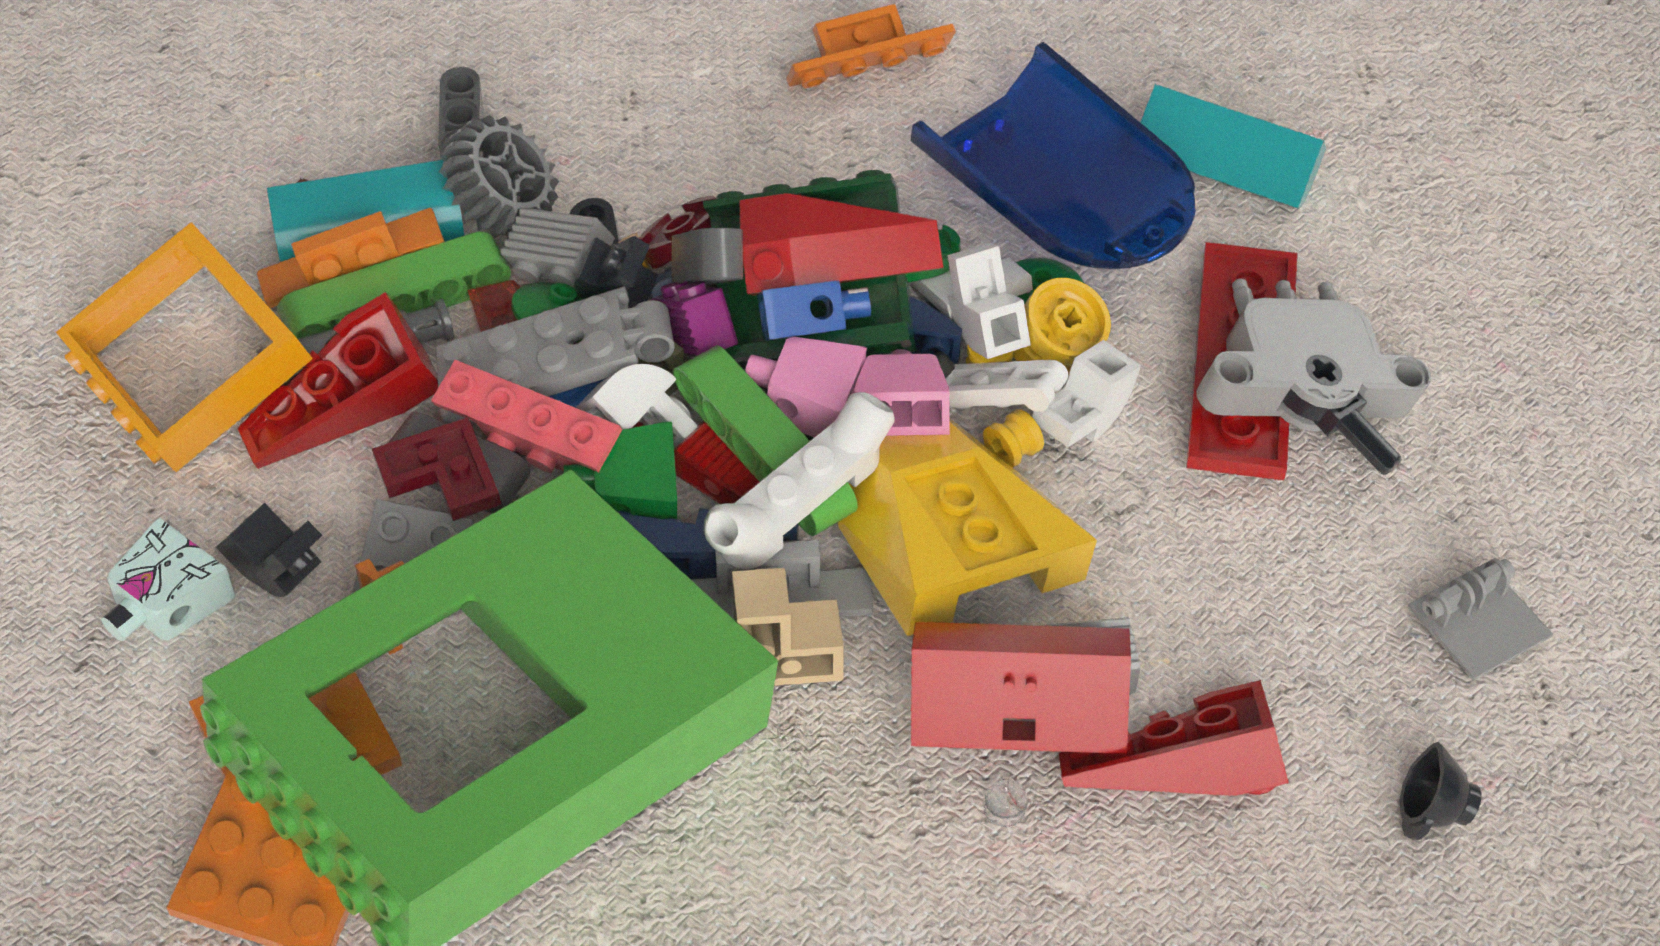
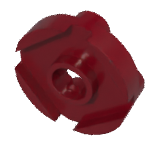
M705 196L691 200L681 205L686 213L674 219L667 213L644 231L640 239L650 245L645 258L653 269L660 268L672 261L673 235L711 228L710 216L704 209L703 201L715 200L714 196Z

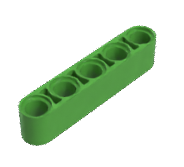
M474 232L295 290L280 300L277 312L281 321L298 339L333 329L345 316L384 292L390 296L398 310L403 309L406 313L434 306L435 300L443 299L446 307H450L501 289L509 281L511 270L505 258L501 255V251L493 236L488 232Z
M716 345L674 368L673 376L677 379L675 383L681 395L759 482L810 442L721 346ZM845 483L798 523L808 535L815 536L857 511V499L849 483Z

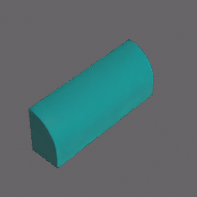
M1155 84L1130 151L1299 209L1312 187L1325 154L1326 146L1324 140Z
M430 161L268 187L267 193L280 262L295 257L291 243L379 211L382 212L386 223L431 208L436 216L444 242L464 236L460 205L451 206L455 197L452 192L443 189L448 180L439 173L444 161Z

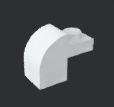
M989 242L947 255L954 294L948 296L955 323L962 328V337L969 347L976 353L990 359L1030 346L1024 302L1022 299L1006 291L999 246Z
M1103 340L1074 358L1065 388L1055 393L1054 400L1045 411H1034L1032 418L1040 428L1067 447L1083 437L1094 442L1112 425L1123 410L1132 393L1141 365Z
M635 364L619 370L599 383L576 407L620 425L622 430L632 428L639 420L644 425L672 422L674 447L678 446L698 427L690 418L691 414L687 407L679 400L669 397L665 393L677 379L668 371L650 364Z

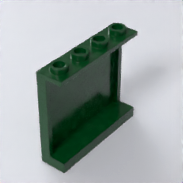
M880 170L862 171L856 174V178L840 181L833 177H820L811 180L807 186L794 188L786 184H774L763 188L761 193L748 195L739 191L723 192L718 194L715 200L703 201L704 209L710 216L711 228L740 229V200L784 193L900 213L898 187L891 173L884 174ZM743 266L742 280L717 284V288H722L738 340V344L724 350L734 360L739 357L749 358L753 354L778 361L788 338L763 341L757 295L747 294ZM907 274L840 283L841 291L867 287L871 316L845 320V330L797 336L800 338L862 346L867 348L865 358L870 355L890 354L898 349L915 352ZM822 300L810 303V311L815 318L826 315L827 307Z

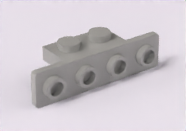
M819 540L784 541L783 548L766 563L752 569H741L730 565L724 559L722 553L716 550V578L691 579L733 619L732 571L785 568L789 603L837 599L839 617L870 615L873 613L870 576L865 568L820 571Z

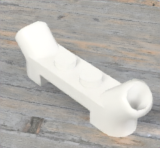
M866 392L851 394L837 419L737 502L734 504H718L709 510L704 519L703 531L706 540L715 550L722 553V556L730 565L736 568L752 569L766 563L783 548L784 534L845 483L849 482L852 486L856 487L874 472L879 463L880 444L895 421L892 409L881 400Z

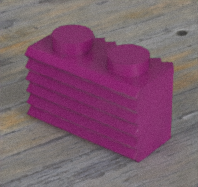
M704 281L690 284L687 282L669 283L660 288L662 295L651 299L665 304L668 308L673 341L684 349V355L696 357L716 345L726 349L738 344L722 288L706 287Z

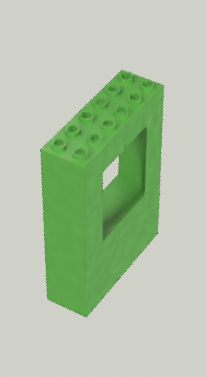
M569 470L202 678L204 704L200 706V711L207 728V738L204 739V747L216 766L219 768L226 766L232 772L244 797L252 804L258 801L268 812L270 822L278 835L284 840L291 838L299 846L310 870L317 877L325 875L336 887L338 898L345 909L352 915L359 913L371 926V932L379 946H442L768 726L778 660L572 470ZM461 609L571 720L426 812L418 813L405 802L363 756L352 761L357 757V750L309 698Z

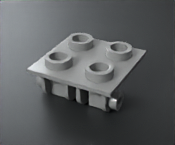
M377 499L360 562L370 559L377 571L401 560L405 564L472 526L474 519L464 517L453 521L448 513ZM357 575L352 593L360 589Z
M1493 558L1409 603L1407 606L1472 680L1483 676L1553 637V633L1510 588L1509 585L1511 578L1515 575V569L1507 559L1499 560Z

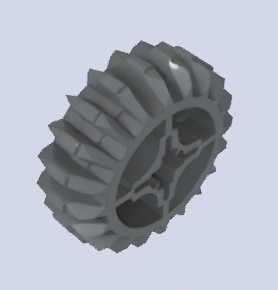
M491 115L479 120L469 121L450 137V140L446 143L447 147L440 156L444 163L439 173L448 179L443 189L452 192L455 197L451 206L460 205L465 211L463 220L475 219L478 231L489 228L494 237L504 234L508 237V232L512 231V224L516 223V216L520 215L519 209L524 207L552 211V206L558 198L554 190L559 180L551 175L555 164L546 161L544 155L547 149H539L534 143L535 134L526 136L523 133L521 123L510 126L506 117L495 120ZM479 152H483V157L479 156ZM517 196H520V202H517Z

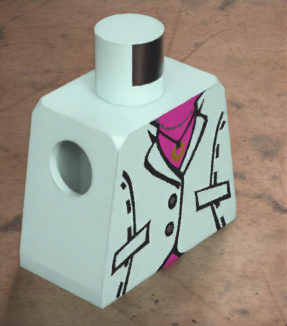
M159 517L109 572L107 580L117 605L105 614L101 621L108 632L119 641L125 640L141 625L161 640H171L235 598L227 567Z

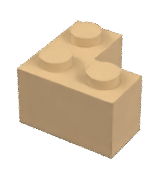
M785 568L732 571L734 620L778 660L774 686L843 681L844 645L837 599L789 603Z

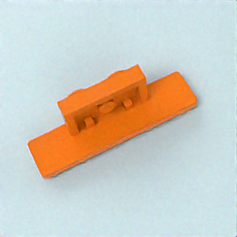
M896 4L815 23L813 33L821 57L793 64L786 79L789 87L802 84L803 88H811L825 82L827 77L842 74L845 78L854 77L865 72L867 67L882 63L883 67H893L906 61L907 57L922 53L923 57H932L947 49L956 30L953 24H948L906 35Z
M431 208L386 223L382 212L379 211L291 243L295 257L260 269L257 272L264 300L269 308L278 306L283 297L295 290L443 243L444 239L436 216Z

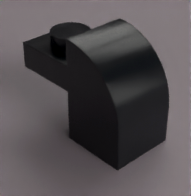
M632 236L616 245H609L597 237L594 238L574 282V289L578 296L583 300L625 286L629 296L628 308H634L637 304L648 301L658 274L642 265L650 245L636 236Z
M264 503L219 543L216 548L248 580L271 595L284 597L322 562L310 547L323 535L309 521L293 532Z

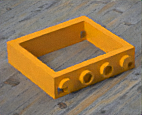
M192 222L56 331L70 349L64 355L65 359L80 375L88 370L92 377L86 381V384L104 404L108 403L111 399L117 406L110 413L129 434L137 429L142 435L135 443L154 464L163 459L175 472L179 471L313 359L295 335ZM205 267L272 343L162 433L97 354Z

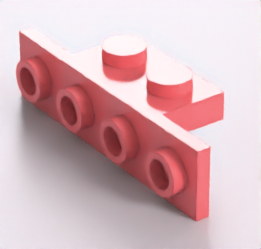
M454 360L431 400L435 406L462 417H468L487 436V441L512 452L515 451L527 456L526 460L530 464L547 473H552L554 468L564 472L563 465L579 464L599 472L622 431L620 425L458 360Z

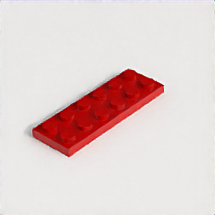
M1205 242L1186 468L1284 481L1288 462L1289 423L1281 416H1229L1213 414L1200 404L1196 390L1216 356L1221 352L1227 351V337L1239 318L1233 297V282L1237 279L1246 280L1254 299L1276 298L1275 285L1281 280H1286L1290 283L1291 289L1294 290L1296 295L1298 253Z

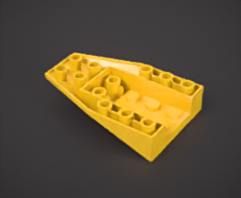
M950 418V435L885 436L880 444L879 463L874 472L856 487L849 483L857 499V511L837 522L842 534L907 636L914 634L915 622H953L959 595L1029 574L1043 594L1086 580L1097 539L1018 471Z

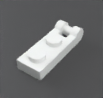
M1056 360L954 364V370L946 378L949 386V407L956 409H966L971 406L1005 408L1011 405L1025 404L1033 411L1042 412L1054 400V392L1059 391L1067 381L1068 371L1062 363Z

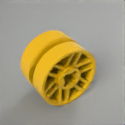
M1054 278L1042 283L1024 304L1031 345L1014 350V358L1016 361L1056 360L1066 367L1069 377L1075 357L1099 342L1107 341L1111 329V320L1106 304L1096 291L1075 279Z

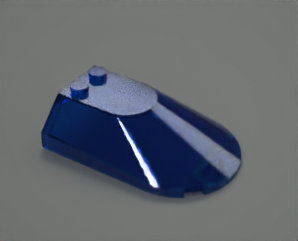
M1045 42L1035 46L1032 59L1005 96L940 137L922 120L912 125L910 141L1035 243L1051 254L1068 262L1099 269H1124L1148 264L1174 250L1184 240L1192 226L1196 213L1195 184L1189 169L1182 159L1166 143Z

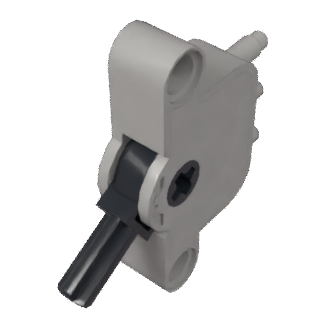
M1235 280L1232 288L1239 318L1227 337V351L1221 352L1216 356L1196 390L1200 404L1206 410L1217 415L1281 416L1286 422L1300 429L1314 432L1323 431L1327 437L1339 430L1379 473L1386 475L1393 471L1401 462V455L1364 417L1399 418L1407 415L1431 382V372L1428 367L1414 356L1381 354L1372 325L1366 314L1357 306L1346 301H1340L1337 292L1334 291L1333 285L1330 282L1325 281L1319 284V299H1297L1290 283L1286 280H1281L1275 285L1276 298L1254 299L1246 280Z

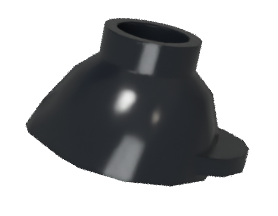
M1439 742L1431 744L1417 757L1410 766L1402 784L1399 800L1401 817L1403 818L1402 829L1404 836L1415 841L1421 840L1426 836L1431 828L1448 826L1453 822L1460 825L1469 824L1476 816L1481 804L1480 787L1468 782L1465 771Z

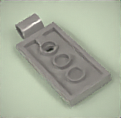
M624 286L435 346L438 387L454 360L547 397L608 378L625 367L638 364V357L646 362L663 361L674 351L669 310L665 304L654 300L644 301L637 304L634 308H628L629 296ZM583 339L581 342L572 345L576 341ZM440 408L441 417L447 424L465 418Z

